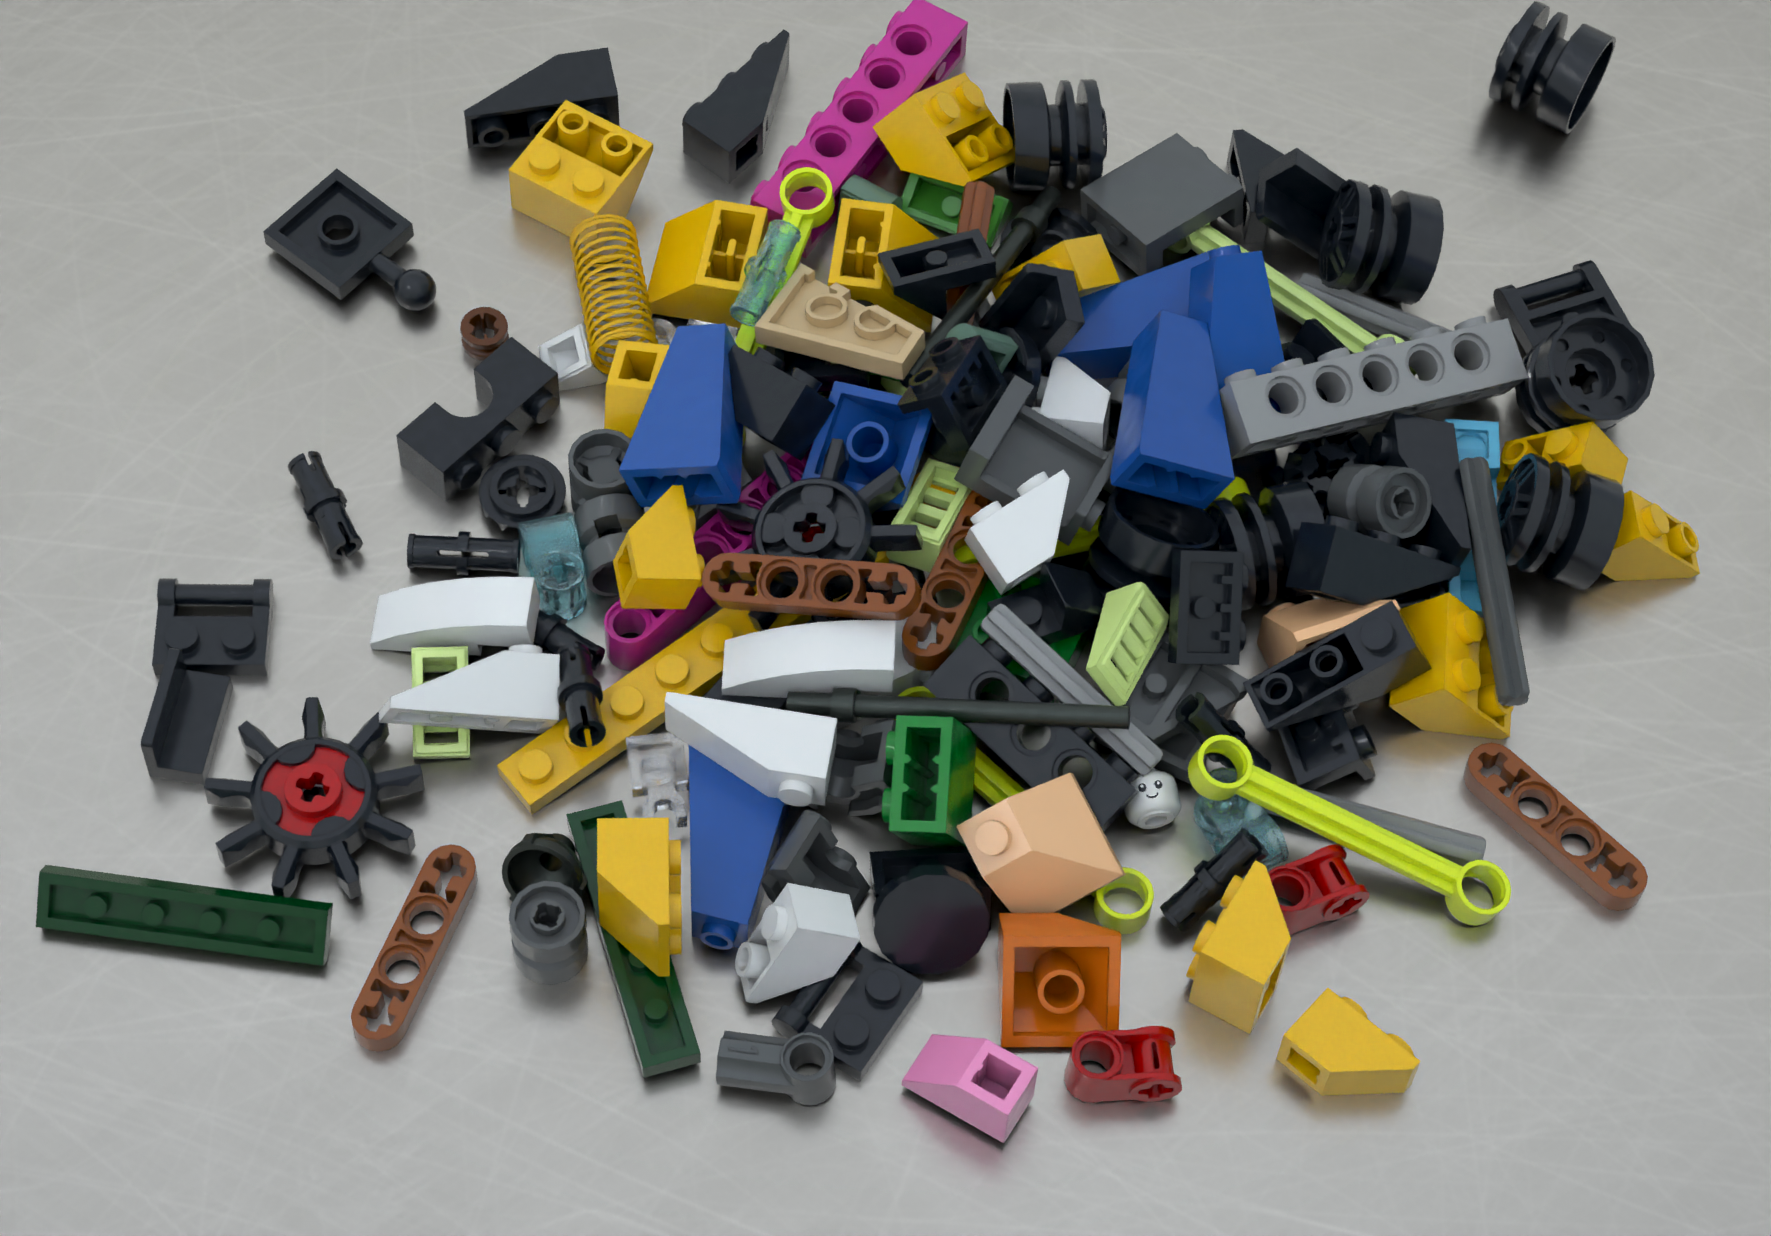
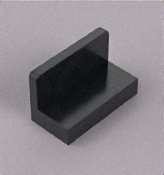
M1295 148L1259 169L1256 218L1319 260L1320 240L1326 214L1335 193L1346 180L1300 149Z
M169 648L141 739V749L149 776L205 785L233 685L229 676L187 670L181 649Z

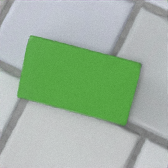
M910 173L901 197L903 200L901 210L917 222L954 235L957 233L964 187ZM994 194L986 242L991 249L1013 207V203L1009 199Z

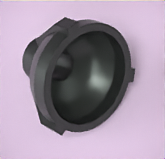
M559 833L526 834L523 840L509 851L502 865L503 882L511 894L509 899L513 902L517 894L531 884L542 881L560 882L573 888L582 898L588 881L575 854L573 842L567 836Z

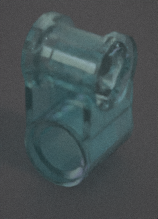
M569 512L517 523L527 571H530L531 577L535 578L541 599L540 610L548 615L556 613L567 621L576 618L584 611L587 605V593L584 584V563L573 513Z
M1222 767L1209 772V775L1219 782L1233 783L1237 780V771L1233 768ZM1237 794L1221 801H1214L1199 795L1194 804L1193 817L1215 855L1242 828H1245L1268 851L1269 855L1260 862L1266 866L1267 870L1288 859L1289 853L1285 838L1276 822L1267 814L1263 807Z

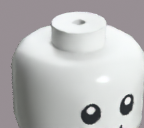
M1153 768L1148 774L1144 776L1138 775L1131 782L1139 791L1124 809L1125 815L1131 824L1142 829L1159 828L1172 822L1179 814L1181 801L1177 784L1171 774L1156 771Z

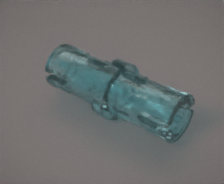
M779 219L770 221L756 256L750 257L744 267L746 278L735 302L729 310L731 311V316L738 322L754 327L766 311L775 290L783 287L787 278L785 268L796 244L801 238V232L796 226Z

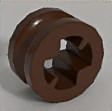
M479 307L472 309L465 314L461 321L462 346L471 358L484 361L509 339L508 322L505 316L494 308ZM481 329L484 339L476 338L475 332ZM486 329L494 330L492 338H488L487 334H485Z

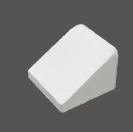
M583 323L538 346L541 360L558 373L559 391L607 382L608 374L597 370L591 362L586 326ZM600 346L599 349L605 352V347ZM597 353L600 358L608 362L607 356Z

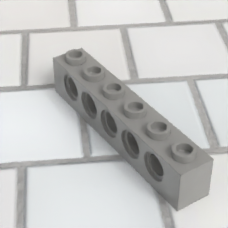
M1478 316L1457 324L1454 327L1455 330L1445 333L1441 332L1439 326L1430 327L1412 334L1409 337L1410 341L1396 344L1394 337H1387L1369 343L1363 348L1364 351L1350 354L1349 349L1344 347L1322 354L1317 358L1318 362L1304 365L1301 358H1295L1275 365L1271 368V373L1257 376L1255 369H1247L1224 379L1225 386L1219 392L1231 460L1325 436L1328 437L1386 423L1393 412L1415 416L1507 393L1529 378L1508 318L1487 323L1485 316ZM1455 356L1461 361L1463 368L1457 363ZM1409 366L1415 370L1419 379L1411 373ZM1363 377L1369 380L1373 390L1365 384ZM1316 387L1324 392L1327 401L1319 396ZM1269 398H1272L1274 401H1276V403L1280 407L1281 413L1277 412L1271 406Z

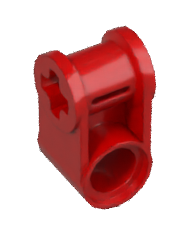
M1339 844L1325 846L1309 856L1268 871L1276 897L1285 898L1293 904V906L1280 905L1290 936L1325 921L1343 918L1358 910L1369 899L1370 893L1366 886L1357 884L1344 861L1347 853L1343 846Z
M1146 1026L1130 1030H1093L1083 1033L1074 1042L1065 1068L1064 1082L1067 1090L1073 1097L1088 1103L1122 1100L1154 1102L1178 1095L1182 1091L1181 1077L1174 1074L1171 1048L1176 1044L1174 1031L1164 1026ZM1087 1060L1097 1061L1107 1071L1092 1073L1085 1069L1081 1062Z

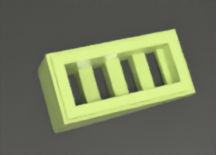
M928 458L909 492L906 503L903 507H900L891 525H917L923 539L922 550L886 551V555L890 560L929 573L931 572L968 495L972 491L970 488L954 480L959 467ZM934 484L957 493L952 495L930 487Z
M1136 582L1106 593L1086 666V671L1114 706H1122L1127 703L1160 642L1169 619L1167 612L1146 584L1142 582Z
M468 646L411 648L412 688L428 682L424 681V673L453 672L469 665ZM413 725V760L470 758V729ZM458 732V742L425 743V733Z

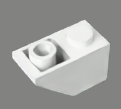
M1057 356L1052 362L1049 377L1041 376L1037 392V407L1033 406L1032 409L1106 451L1109 439L1111 392L1068 359Z
M1064 469L1050 478L1045 471L1035 475L1017 489L1020 497L1004 507L1001 506L999 501H995L970 518L974 526L969 529L964 541L1000 595H1003L1041 571L1042 564L1050 562L1053 558L1070 480Z
M792 883L786 884L775 902L766 908L761 922L747 942H743L737 951L735 969L737 975L741 977L746 1002L757 1004L828 979L837 973L860 941L849 894Z

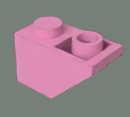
M932 1034L903 1078L902 1086L1004 1143L1034 1096L1038 1067L985 1038Z

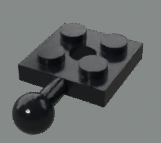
M337 168L263 231L266 245L340 300L348 295L372 272L394 287L396 300L405 309L420 311L430 306L435 299L436 284L430 274L421 269H409L406 271L390 259L397 250L414 236L413 224ZM334 228H347L352 231L350 236L342 240H332L325 236Z

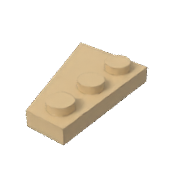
M802 263L754 326L756 343L899 380L905 379L925 349L924 330L878 305L865 307L851 299L849 289L836 282L831 286H827L816 280L815 270Z

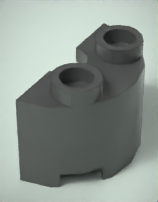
M877 720L874 724L862 726L861 734L849 729H837L836 749L826 802L849 805V816L873 815L882 811L883 792L885 788L892 787L893 765H888L886 761V738L889 731H895L896 720ZM810 803L807 806L818 810L819 805Z
M805 810L801 813L770 862L768 873L762 881V886L773 903L787 883L849 894L855 914L871 887L856 867L857 862L855 858L844 849L835 846L838 840L831 831L832 826L830 822L817 812Z

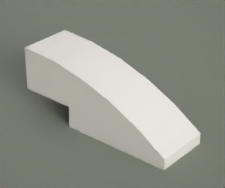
M501 576L461 578L420 584L380 595L370 646L375 650L411 652V648L468 646V655L481 656L483 645L505 647L520 644L533 645L541 600L535 578Z
M845 620L806 623L753 632L725 640L722 695L787 698L789 691L832 693L833 688L892 692L896 620Z

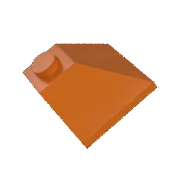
M999 913L998 990L1001 1047H1072L1076 1039L1085 1032L1093 1030H1119L1121 933L1059 913Z

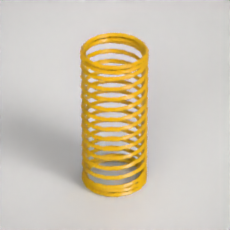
M600 214L589 217L576 225L570 234L569 244L574 262V270L576 271L575 278L577 279L579 297L581 298L580 305L582 306V314L586 326L591 362L597 370L609 375L611 367L608 366H611L612 362L603 360L597 353L614 358L615 354L603 352L599 348L602 346L616 349L617 345L605 344V342L608 340L627 339L634 336L642 337L635 342H643L647 339L649 340L648 343L658 344V340L656 339L654 321L652 320V312L650 310L651 304L648 301L649 294L647 293L643 266L641 265L642 258L640 257V249L636 238V229L631 221L622 216ZM615 222L628 228V230L617 227L599 228L587 233L576 243L579 235L585 229L598 223ZM618 231L630 236V239L620 236L600 237L589 242L579 250L583 241L600 232ZM620 240L627 242L626 246L608 245L592 250L588 254L584 253L591 245L601 241ZM620 249L607 255H593L603 250ZM623 258V259H621V260H619V261H615V262H612V263H607V262H611V261H614V260ZM627 260L631 261L630 264H625L623 262ZM591 266L596 267L593 271L588 270ZM624 267L613 272L598 273L607 268ZM628 269L633 270L632 273H626L625 271ZM593 275L598 276L595 280L589 279ZM626 276L615 281L600 282L609 277ZM631 277L635 279L633 282H627ZM595 284L600 285L597 289L591 288ZM627 285L616 290L601 291L611 286ZM631 287L637 288L635 291H628ZM596 293L602 294L598 298L593 297ZM628 294V296L618 299L603 300L614 295ZM633 296L638 297L637 300H629ZM598 302L604 303V305L600 307L595 306ZM625 303L630 304V305L623 306V307H620V308H609V309H605V308H608V307H610V306L617 305V304H625ZM635 305L640 306L638 310L630 309ZM600 311L607 313L602 316L597 315ZM628 312L631 313V314H628V315H625V316H622V317H612V318H608V317L613 316V315H615V314L628 313ZM637 314L641 315L639 319L632 318ZM602 320L609 322L605 325H599ZM633 322L624 326L610 327L617 323ZM639 323L643 324L641 328L634 327ZM603 330H608L605 334H601Z

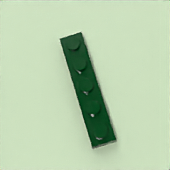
M622 800L566 814L568 829L575 846L576 855L588 881L587 892L643 1077L700 1063V1049L671 956L670 976L658 977L599 925L597 818H627Z
M45 865L39 872L36 927L324 966L329 956L333 903Z

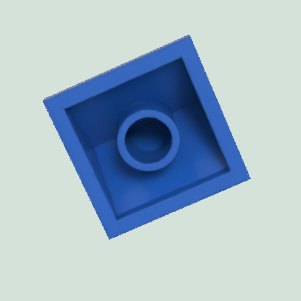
M834 381L828 400L836 406L814 440L801 480L820 478L825 454L832 438L842 439L850 455L849 468L843 483L859 491L878 475L894 466L900 473L906 489L874 513L900 509L907 501L933 423L929 409L926 408L902 414L897 405L902 395Z

